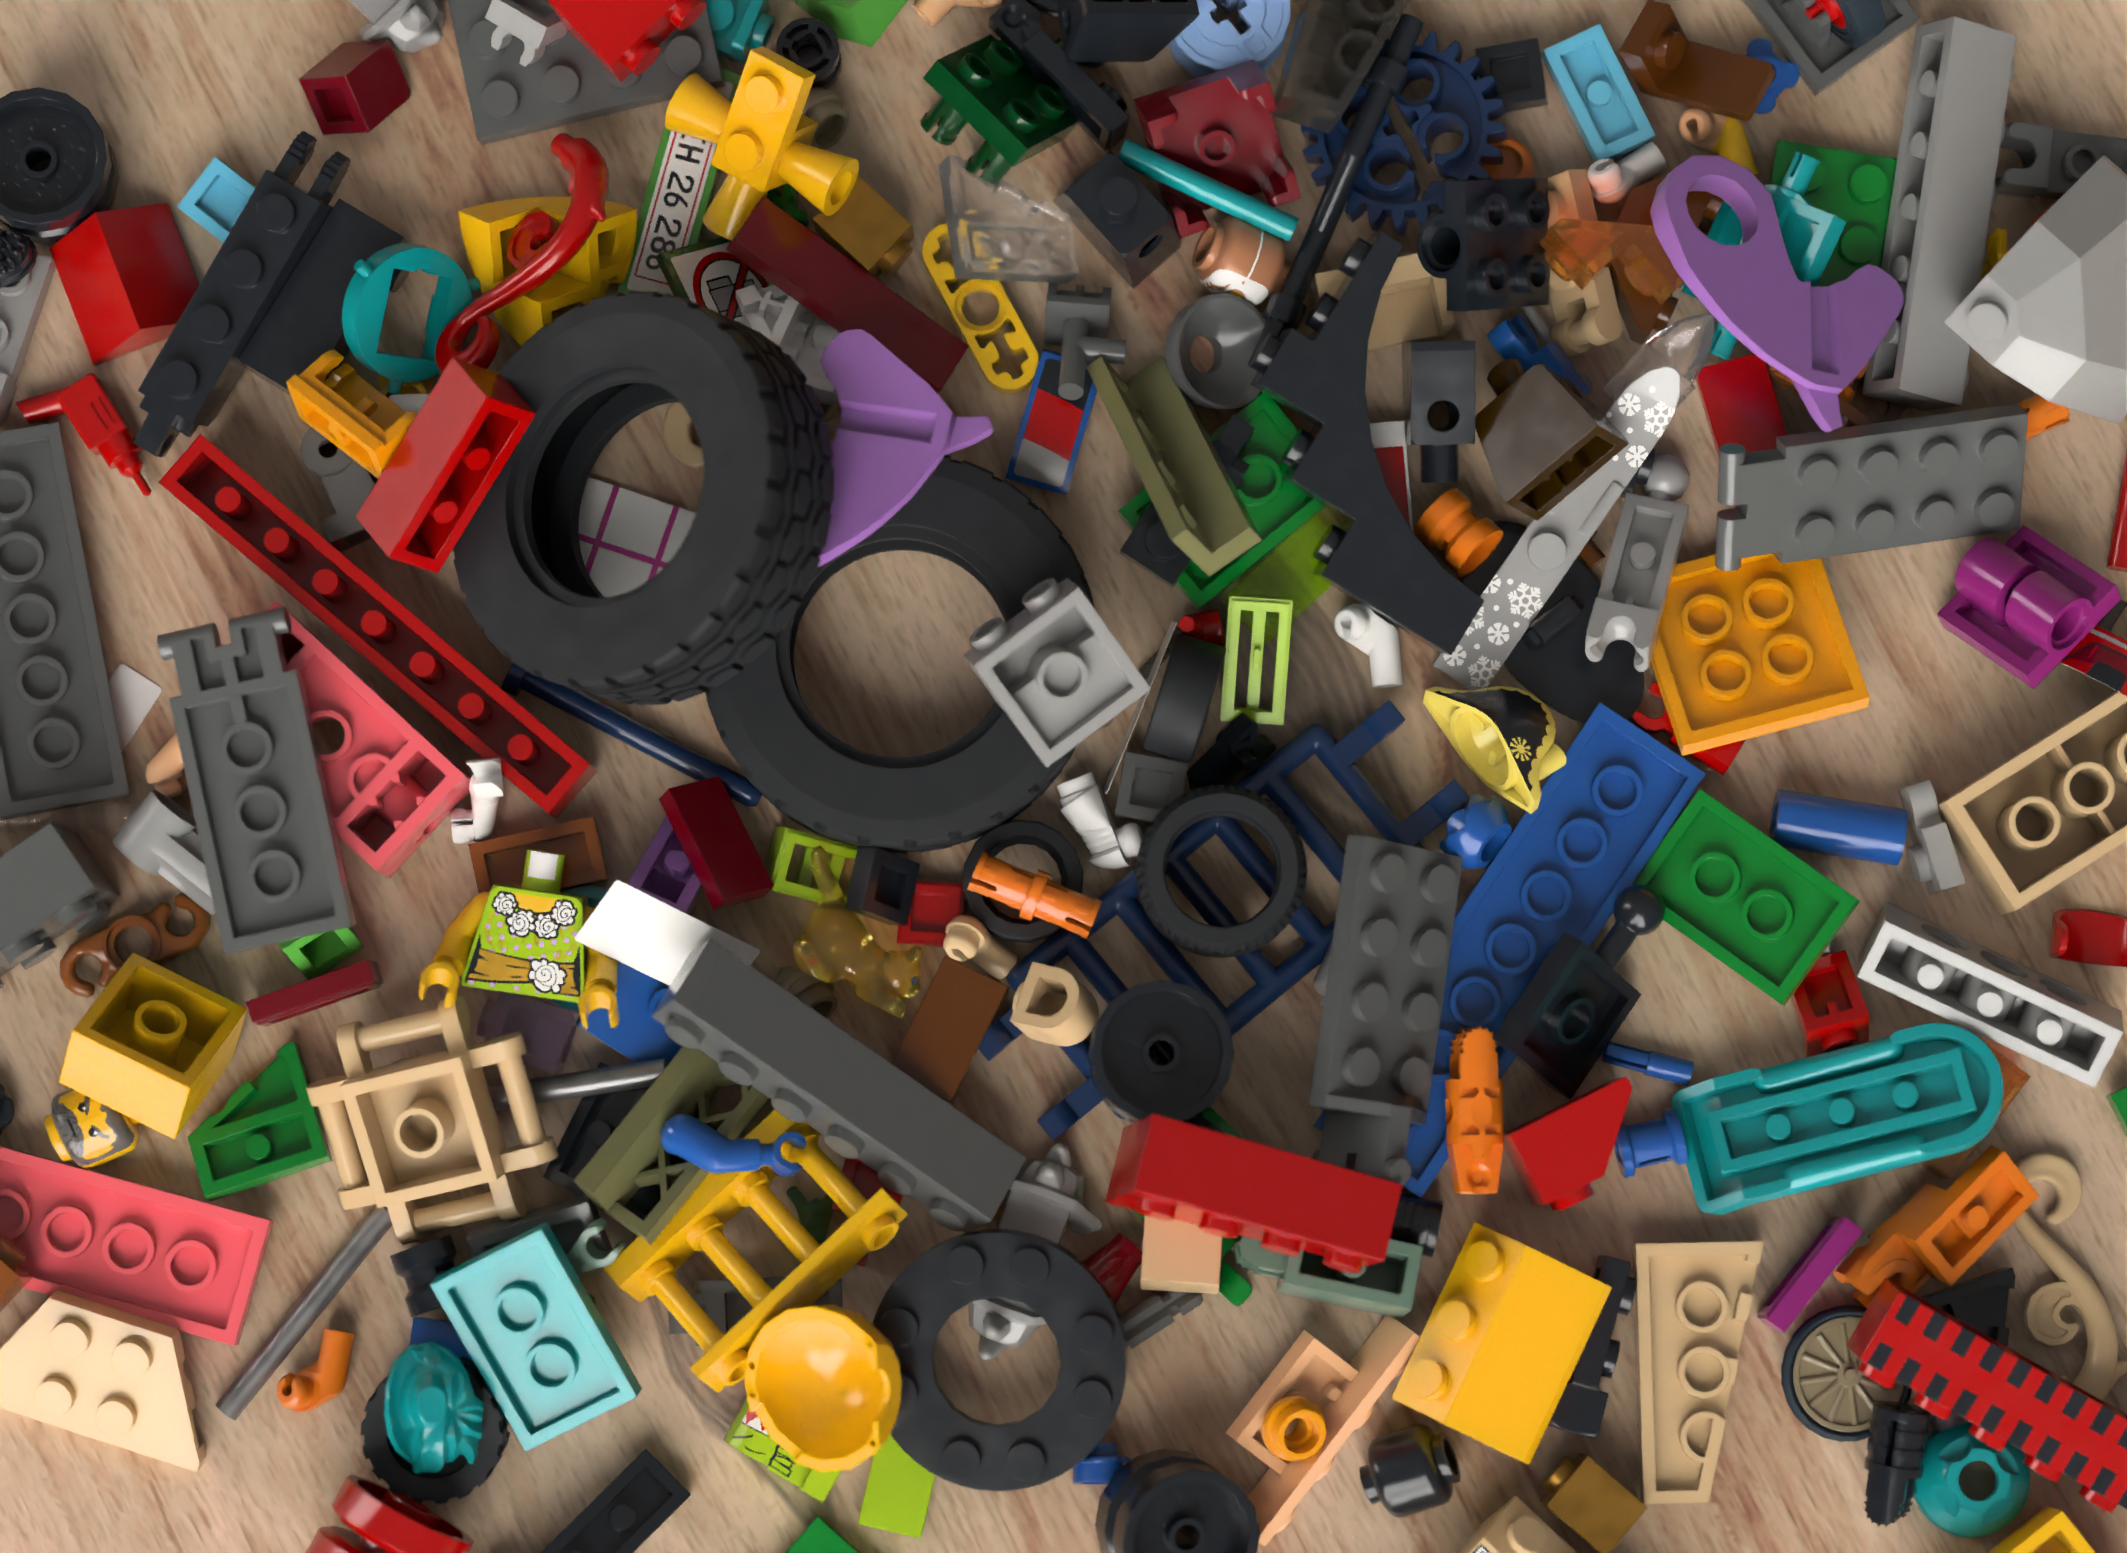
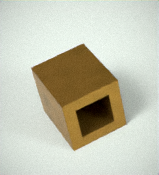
M859 175L849 197L835 214L826 216L820 211L813 218L816 233L875 278L882 271L887 276H891L904 264L914 249L908 244L914 238L912 224Z
M1580 1453L1574 1462L1569 1457L1564 1456L1548 1473L1541 1484L1548 1492L1541 1499L1540 1503L1598 1553H1610L1648 1508L1594 1460L1583 1453Z

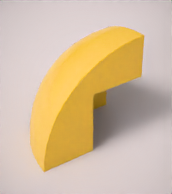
M572 197L516 198L458 210L464 247L474 277L480 282L482 294H485L518 270L507 258V245L511 234L519 222L530 213L542 210L561 224L570 206ZM606 201L605 221L600 222L598 220L589 238L559 272L540 287L493 312L505 330L518 344L522 346L543 326L555 322L554 319L581 304H590V301L593 299L604 297L610 284H622L624 282L632 260L636 240V208Z

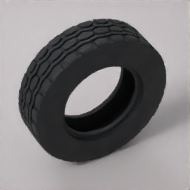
M630 291L625 295L619 292L593 299L587 305L581 304L555 318V322L543 326L522 344V349L517 354L514 353L498 373L507 380L536 415L452 551H454L455 556L453 562L461 591L466 595L465 601L478 626L486 629L484 632L486 637L504 656L510 657L514 664L545 680L584 693L597 695L604 699L630 705L635 703L641 706L669 704L672 700L679 702L706 693L708 687H717L744 670L743 666L752 663L775 640V636L779 631L784 630L802 603L800 600L805 591L809 590L821 559L819 557L822 548H825L832 518L830 511L831 503L834 502V468L831 462L833 453L828 426L822 419L824 413L812 386L805 383L807 378L793 359L782 351L780 346L760 332L692 301L668 293ZM680 402L687 410L697 429L703 454V487L695 519L684 542L660 572L634 590L621 595L604 597L596 588L587 572L579 542V512L586 482L602 450L624 425L641 413L656 406Z
M944 455L943 459L916 494L886 523L855 546L817 568L809 590L805 591L800 600L802 603L784 630L779 631L775 636V640L752 663L743 666L744 670L721 685L708 687V691L705 693L706 700L722 741L750 783L779 811L812 832L830 838L833 841L855 847H878L891 853L907 854V852L917 851L921 853L950 848L952 845L962 842L967 843L983 836L991 828L1011 821L1031 806L1032 802L1040 795L1042 796L1059 776L1068 760H1070L1076 746L1046 767L996 701L988 714L972 731L955 743L932 753L913 757H886L853 748L825 730L809 712L800 695L794 668V649L799 624L814 595L842 568L866 556L896 550L925 552L949 560L962 567L974 576L989 592L1000 609L1005 623L1026 609L1022 603L1024 595L1035 585L1049 578H1053L1057 584L1068 578L1081 589L1094 608L1090 587L1084 576L1085 573L1071 545L1068 544L1062 536V531L1045 511L1031 502L1032 498L1006 479L1001 480L995 477L994 472L966 460L960 462L952 460L950 455Z

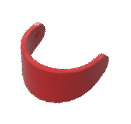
M2091 909L2058 910L2053 914L2049 956L2054 959L2085 964L2127 967V917Z

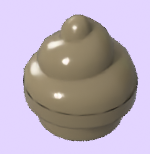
M821 87L811 88L802 114L819 122L811 146L826 150L833 146L846 131L849 123V114L844 109L842 99L834 91Z
M793 965L779 969V974L775 981L776 984L826 1019L830 1017L837 1007L838 1000L833 994L834 984L825 973L816 972L812 968L798 969Z

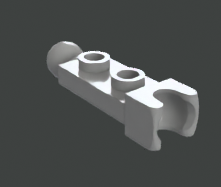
M1672 454L1655 455L1647 484H1640L1647 496L1626 492L1598 597L1595 599L1587 628L1585 654L1592 662H1598L1603 658L1609 643L1615 640H1625L1630 642L1635 649L1634 668L1639 672H1644L1650 667L1658 638V627L1688 520L1689 505L1673 502L1682 497L1690 482L1689 471L1681 458Z

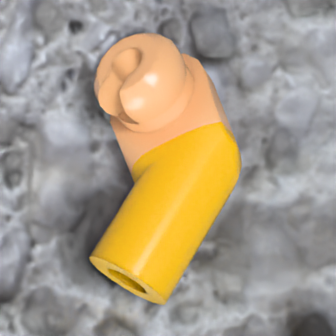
M1695 107L1686 110L1682 114L1678 126L1679 132L1685 140L1749 169L1755 177L1759 175L1740 120Z

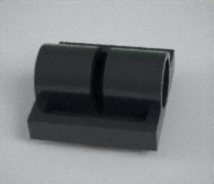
M1548 177L1445 181L1446 214L1433 215L1424 222L1417 238V252L1423 268L1430 275L1436 278L1447 279V311H1477L1549 305L1548 218L1550 207L1548 202Z

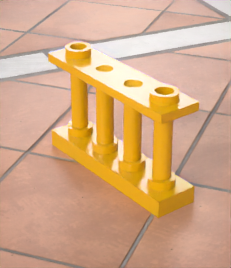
M775 1109L743 1139H759L760 1143H773L782 1134L787 1132H797L803 1135L807 1146L802 1150L791 1144L784 1143L780 1147L782 1157L789 1163L798 1162L849 1218L825 1242L820 1245L770 1190L771 1181L778 1174L774 1172L771 1166H760L758 1171L709 1173L651 1245L638 1236L619 1254L612 1264L604 1268L612 1280L639 1303H642L648 1296L656 1295L705 1351V1354L690 1367V1370L697 1378L718 1393L725 1386H732L744 1379L748 1349L764 1324L787 1309L810 1307L869 1251L879 1250L889 1243L898 1231V1224L908 1215L882 1188L867 1200L817 1145L821 1135L820 1132L805 1122H795L782 1116ZM751 1206L801 1262L773 1290L723 1234L724 1225L743 1207ZM704 1251L753 1307L727 1334H724L675 1278L677 1269L695 1252Z

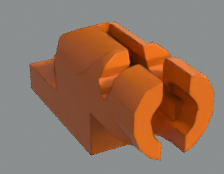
M1990 1145L1947 1190L1930 1183H1923L1890 1218L1867 1236L1870 1240L1869 1244L1855 1248L1833 1274L1839 1282L1843 1284L1848 1282L1857 1288L1850 1296L1859 1306L1866 1309L1869 1307L1885 1278L1913 1294L1931 1277L1952 1286L2040 1195L2006 1152Z

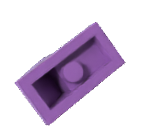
M666 815L627 885L693 917L702 886Z

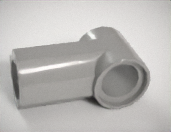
M152 790L113 837L112 843L139 868L154 876L161 874L213 916L215 910L199 835L196 829V821L173 800L156 790Z

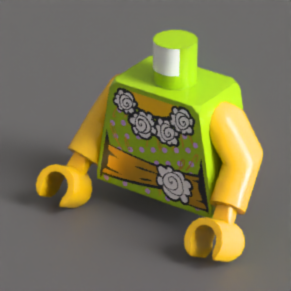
M527 849L521 886L497 883L492 886L490 892L475 894L447 926L433 963L425 967L421 973L419 998L421 1000L424 999L429 986L442 984L448 988L444 1007H452L457 1000L459 976L462 975L461 986L578 1003L582 1026L587 1029L589 1028V1014L595 1009L605 1008L609 1010L611 1028L616 1027L620 1021L615 996L619 961L575 940L576 935L595 909L588 907L587 896L560 892L565 855Z

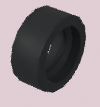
M1181 633L1177 635L1143 744L1144 749L1185 762H1192L1225 657L1226 648L1224 646Z
M1013 820L991 828L975 842L964 863L962 888L971 914L983 923L990 933L1009 942L1033 943L1050 937L1061 927L1034 917L1032 921L1011 918L999 912L989 897L967 890L982 852L984 851L989 853L990 856L995 857L1003 849L1017 844L1035 845L1047 851L1057 863L1061 875V885L1078 893H1082L1084 872L1076 849L1060 831L1040 821Z

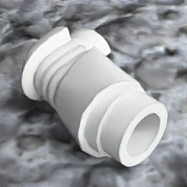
M1092 772L1057 785L1062 805L1060 812L1074 831L1082 836L1086 847L1090 849L1089 852L1093 856L1088 862L1094 866L1106 869H1120L1130 866V857L1138 856L1140 844L1144 836L1142 830L1136 823H1128L1123 827H1117V823L1099 784H1096Z

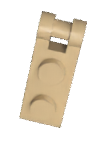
M1568 169L1548 178V202L1550 207L1548 218L1550 280L1548 287L1556 321L1551 330V342L1555 340L1567 358L1586 352L1590 348L1591 343L1601 346L1619 338L1622 332V321L1586 169Z

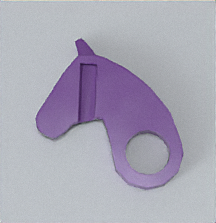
M1691 156L1674 168L1657 186L1650 209L1655 234L1673 267L1693 294L1733 336L1756 356L1791 378L1811 417L1822 431L1829 432L1843 426L1838 394L1867 365L1901 312L1905 301L1900 285L1895 278L1884 270L1870 264L1857 269L1846 280L1834 283L1828 287L1811 286V281L1802 282L1798 280L1786 251L1772 196L1749 169L1723 156ZM1706 191L1720 197L1730 205L1741 222L1743 231L1742 244L1723 245L1704 235L1689 216L1686 203L1688 192Z
M862 329L846 330L835 336L822 352L820 360L826 377L836 388L841 406L840 429L836 428L837 437L834 442H831L833 453L831 462L834 468V502L831 503L830 511L832 518L825 548H822L819 557L821 561L818 567L835 559L886 523L916 494L943 459L944 455L974 445L990 436L993 432L989 416L956 417L948 405L925 380L877 339Z

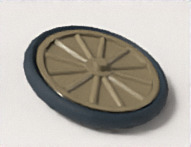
M1836 1306L1823 1310L1807 1319L1796 1330L1789 1341L1781 1365V1384L1785 1399L1795 1417L1807 1429L1819 1436L1839 1442L1859 1441L1870 1438L1871 1432L1869 1428L1870 1422L1873 1419V1402L1894 1401L1908 1403L1912 1392L1911 1388L1897 1380L1892 1389H1888L1857 1370L1861 1360L1846 1344L1867 1310L1864 1307Z

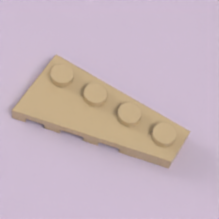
M1765 1241L1633 1243L1634 1278L1637 1279L1634 1304L1640 1501L1643 1504L1709 1503L1726 1424V1410L1731 1387L1735 1382L1739 1364L1740 1345L1745 1322H1748L1753 1295H1751Z

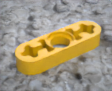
M944 223L936 226L928 233L923 242L922 254L924 265L965 343L969 346L968 348L985 380L994 390L1003 394H1018L1027 390L1032 385L1039 363L1038 353L975 235L961 224ZM946 239H949L954 246L962 244L967 246L968 249L961 255L963 266L969 277L978 269L985 276L966 281L954 293H951L947 287L948 285L958 284V277L948 261L937 264L934 260L941 254L939 243ZM986 292L997 300L999 313L994 321L987 325L978 326L966 320L962 313V306L966 298L973 293ZM1007 324H1010L1014 330L1012 333L1003 334V340L1013 356L1024 353L1027 357L1021 364L1022 376L1016 379H1012L1008 372H1002L997 375L993 368L1000 364V359L992 340L983 349L977 343V340L996 336Z

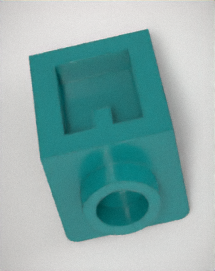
M706 0L719 55L745 65L750 50L761 46L766 47L776 19L768 14L770 11L768 0Z

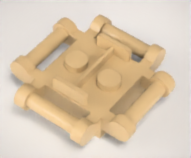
M461 996L457 997L456 1002L450 1008H445V1000H442L436 1009L364 1026L360 1021L338 1026L336 1040L346 1075L324 1078L305 1087L311 1106H318L343 1185L337 1190L342 1208L349 1210L376 1204L377 1209L387 1206L396 1237L403 1245L422 1241L426 1233L488 1218L500 1216L503 1221L524 1217L527 1211L526 1197L522 1185L516 1180L513 1171L537 1166L558 1157L553 1136H546L522 1058V1055L527 1052L522 1032L505 1034L489 1041L475 1044L471 1033L470 1011L467 1003ZM443 1033L447 1049L398 1060L390 1065L373 1068L370 1051ZM496 1063L521 1142L520 1145L506 1148L482 1069L483 1066ZM488 1183L491 1190L488 1193L420 1208L414 1202L416 1199Z

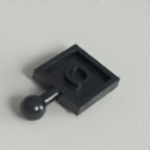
M1632 885L1619 893L1613 907L1616 922L1596 952L1591 950L1583 941L1564 931L1554 948L1543 958L1539 970L1516 1004L1508 1010L1503 1023L1492 1038L1552 1090L1569 1100L1572 1099L1642 995L1615 971V968L1636 937L1652 933L1661 925L1664 919V901L1655 889L1647 885Z

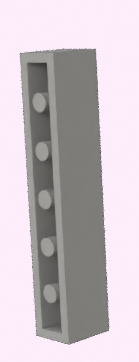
M1956 16L1917 26L1881 269L1895 278L1900 285L1905 302L1901 312L1869 360L1870 363L1865 372L1862 395L1921 411L1962 406L1963 393L1969 381L1968 359L1970 345L1944 322L1979 284L1981 271L1987 258L1986 237L1990 210L1996 197L1995 176L2000 145L2006 130L2004 115L2008 88L2015 69L2013 54L2016 35Z

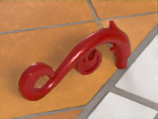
M560 133L553 138L551 151L560 159L565 171L570 173L567 191L569 194H572L567 213L561 224L542 210L530 213L519 222L511 234L507 245V258L518 270L474 300L445 326L439 335L435 347V362L441 373L444 372L452 357L487 369L496 356L500 343L498 325L488 315L540 287L553 277L580 250L593 232L598 220L600 222L605 221V203L609 192V171L605 158L589 140L573 138L567 133ZM478 322L479 329L476 338L469 347L461 351L462 344L471 327Z

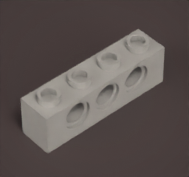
M1887 901L1858 958V978L2095 1088L2124 1033L2121 1010Z

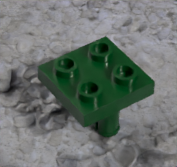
M992 34L938 59L923 79L941 97L929 112H926L920 119V124L926 133L931 131L935 125L939 127L932 138L946 146L952 145L960 131L969 123L985 141L975 154L970 156L965 162V169L971 177L980 168L984 170L976 182L991 190L999 186L1002 178L1012 166L1014 167L1066 139L1080 122L1067 109L1068 105L1064 97L1056 89L1041 83L1022 65L1023 60L1020 54L1011 45L997 40Z

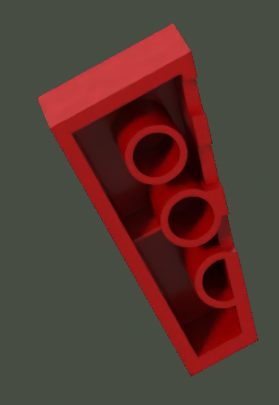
M1151 1114L1123 1128L1105 1203L1133 1209L1142 1215L1167 1221L1179 1220L1199 1225V1230L1216 1236L1237 1238V1235L1260 1240L1262 1248L1285 1255L1298 1256L1300 1250L1324 1256L1322 1264L1350 1273H1361L1362 1265L1370 1266L1385 1261L1402 1184L1157 1114Z

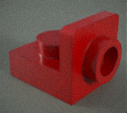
M1846 950L1821 956L1791 997L1803 1031V1049L1806 1057L1869 1041L1870 1015Z

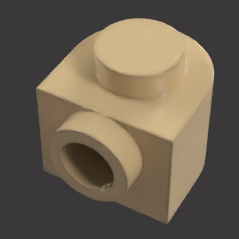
M1032 962L1025 981L1018 986L1015 992L1013 1014L1010 1021L1030 1039L1057 1046H1072L1083 1041L1093 1031L1099 1015L1098 1003L1093 994L1068 971Z

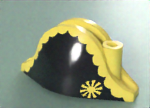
M1438 686L1426 689L1423 704L1466 765L1484 784L1530 814L1537 810L1541 799L1539 781L1566 765V756L1563 750L1553 743L1556 734L1555 721L1546 705L1536 696L1522 689L1509 686H1495L1473 691Z

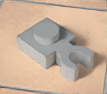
M1927 780L1899 790L1903 809L1907 810L1908 820L1913 830L1910 836L1914 846L1908 847L1906 851L1908 863L1915 881L1918 884L1926 883L1929 895L1965 884L1966 882L1946 822L1942 823L1939 814L1938 802L1931 781Z

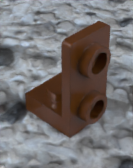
M1654 0L1646 2L1619 50L1641 93L1741 121H1749L1752 118L1776 75L1770 62L1687 40L1671 6Z

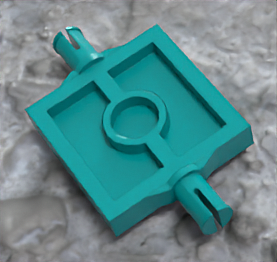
M1795 151L1781 186L1775 184L1763 186L1772 196L1786 251L1797 279L1802 282L1811 281V286H1817L1846 221L1816 208L1809 199L1804 197L1820 161ZM1723 200L1707 237L1723 245H1740L1743 239L1741 222L1733 208ZM1685 283L1682 292L1698 299ZM1718 321L1704 350L1729 361L1737 338Z

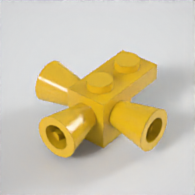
M764 46L750 50L732 102L698 73H693L686 77L678 86L669 102L665 115V126L668 130L717 144L711 165L728 173V176L704 213L702 222L715 234L731 241L763 196L767 198L769 190L788 183L823 214L831 216L842 207L849 197L859 172V162L857 159L811 146L819 122L802 114L816 74Z

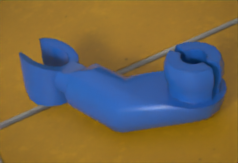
M677 1114L670 1117L660 1132V1135H662L661 1145L668 1153L678 1155L703 1170L715 1174L758 1171L760 1166H771L775 1173L789 1177L795 1175L803 1167L797 1163L785 1161L780 1153L781 1145L788 1143L802 1150L807 1146L803 1135L797 1132L784 1133L773 1143H760L759 1139H729L697 1118L687 1114Z

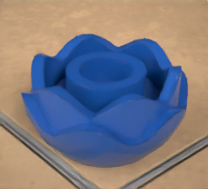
M1477 794L1471 796L1467 808L1458 810L1449 817L1447 821V838L1440 842V849L1446 854L1462 857V868L1464 869L1484 868L1490 865L1512 832L1510 817L1504 804L1494 795L1490 799Z

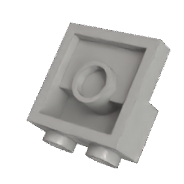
M1049 578L1035 585L1022 598V603L1026 609L1007 623L1001 617H997L980 626L969 639L973 648L963 655L994 700L1005 711L1039 760L1046 767L1061 758L1151 690L1081 589L1068 578L1059 584L1053 578Z

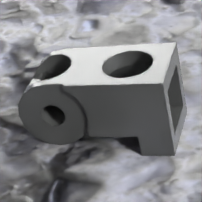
M311 427L302 438L300 452L302 460L308 469L323 482L336 511L335 514L320 521L330 543L339 552H342L372 538L356 518V515L377 480L374 475Z

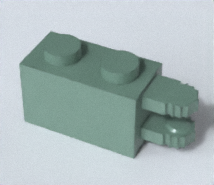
M1240 1236V1240L1232 1248L1236 1261L1234 1264H1238L1240 1269H1246V1272L1253 1270L1254 1274L1278 1279L1275 1291L1277 1293L1402 1319L1412 1310L1423 1246L1390 1239L1385 1261L1370 1266L1362 1265L1361 1273H1350L1323 1265L1324 1256L1301 1250L1298 1256L1285 1255L1264 1249L1260 1246V1240Z

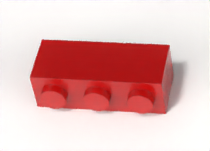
M452 357L357 513L356 518L388 558L439 573L536 413L501 374Z

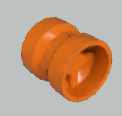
M1452 488L1437 498L1426 509L1415 525L1413 533L1428 548L1438 547L1441 551H1445L1446 565L1459 577H1465L1482 565L1499 545L1504 532L1489 517L1476 518L1477 515L1472 511L1471 500L1458 488Z

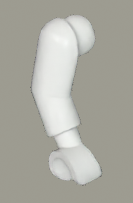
M499 758L466 761V764L471 767L474 773L469 782L472 809L460 808L450 811L453 843L480 842L492 836L499 797L504 796L501 761Z

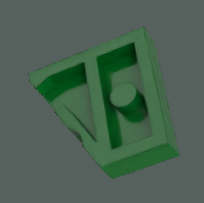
M295 1041L284 1044L276 1052L279 1056L251 1083L246 1080L228 1098V1102L221 1112L210 1115L187 1137L204 1197L210 1202L333 1161L317 1106H311L305 1087L310 1084L300 1046Z

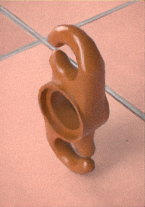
M180 893L175 897V905L181 909L188 910L194 918V926L187 934L178 935L170 930L168 919L172 908L169 903L161 902L148 913L119 918L112 924L69 946L60 961V977L64 986L74 995L88 998L94 994V984L80 979L76 973V964L83 956L91 955L96 957L101 963L102 970L98 978V984L105 988L126 962L118 952V940L121 934L131 927H142L149 933L152 939V949L146 959L162 965L200 945L210 928V914L186 894Z

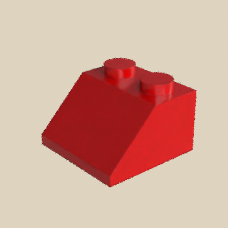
M547 0L567 30L621 83L631 73L639 75L647 70L661 52L659 45L676 28L684 30L692 25L706 7L704 0Z
M1627 1076L1612 1079L1504 1133L1503 1148L1532 1205L1550 1204L1553 1211L1558 1209L1562 1211L1595 1194L1590 1183L1605 1175L1633 1089Z

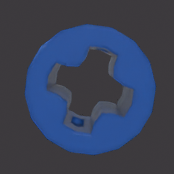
M1674 1108L1663 1110L1662 1117L1626 1126L1621 1122L1614 1144V1151L1624 1178L1635 1176V1171L1638 1168L1671 1160L1676 1165L1688 1162L1683 1130Z

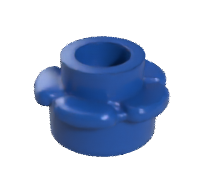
M1098 1443L1082 1461L1073 1467V1484L1106 1485L1110 1482L1113 1474L1131 1460L1127 1456H1118L1117 1443Z

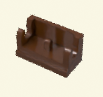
M944 956L891 1064L941 1099L953 1104L965 1075L1002 1000L1005 999L1010 988Z

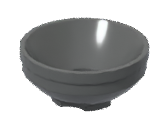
M1226 293L1203 296L1187 304L1178 312L1170 325L1166 338L1165 354L1167 367L1174 384L1181 389L1191 402L1203 408L1227 410L1242 407L1253 401L1261 393L1260 390L1250 385L1258 371L1248 366L1250 357L1266 324L1260 312L1247 300L1237 295ZM1198 336L1206 338L1214 350L1213 365L1206 373L1198 371L1190 359L1191 344Z

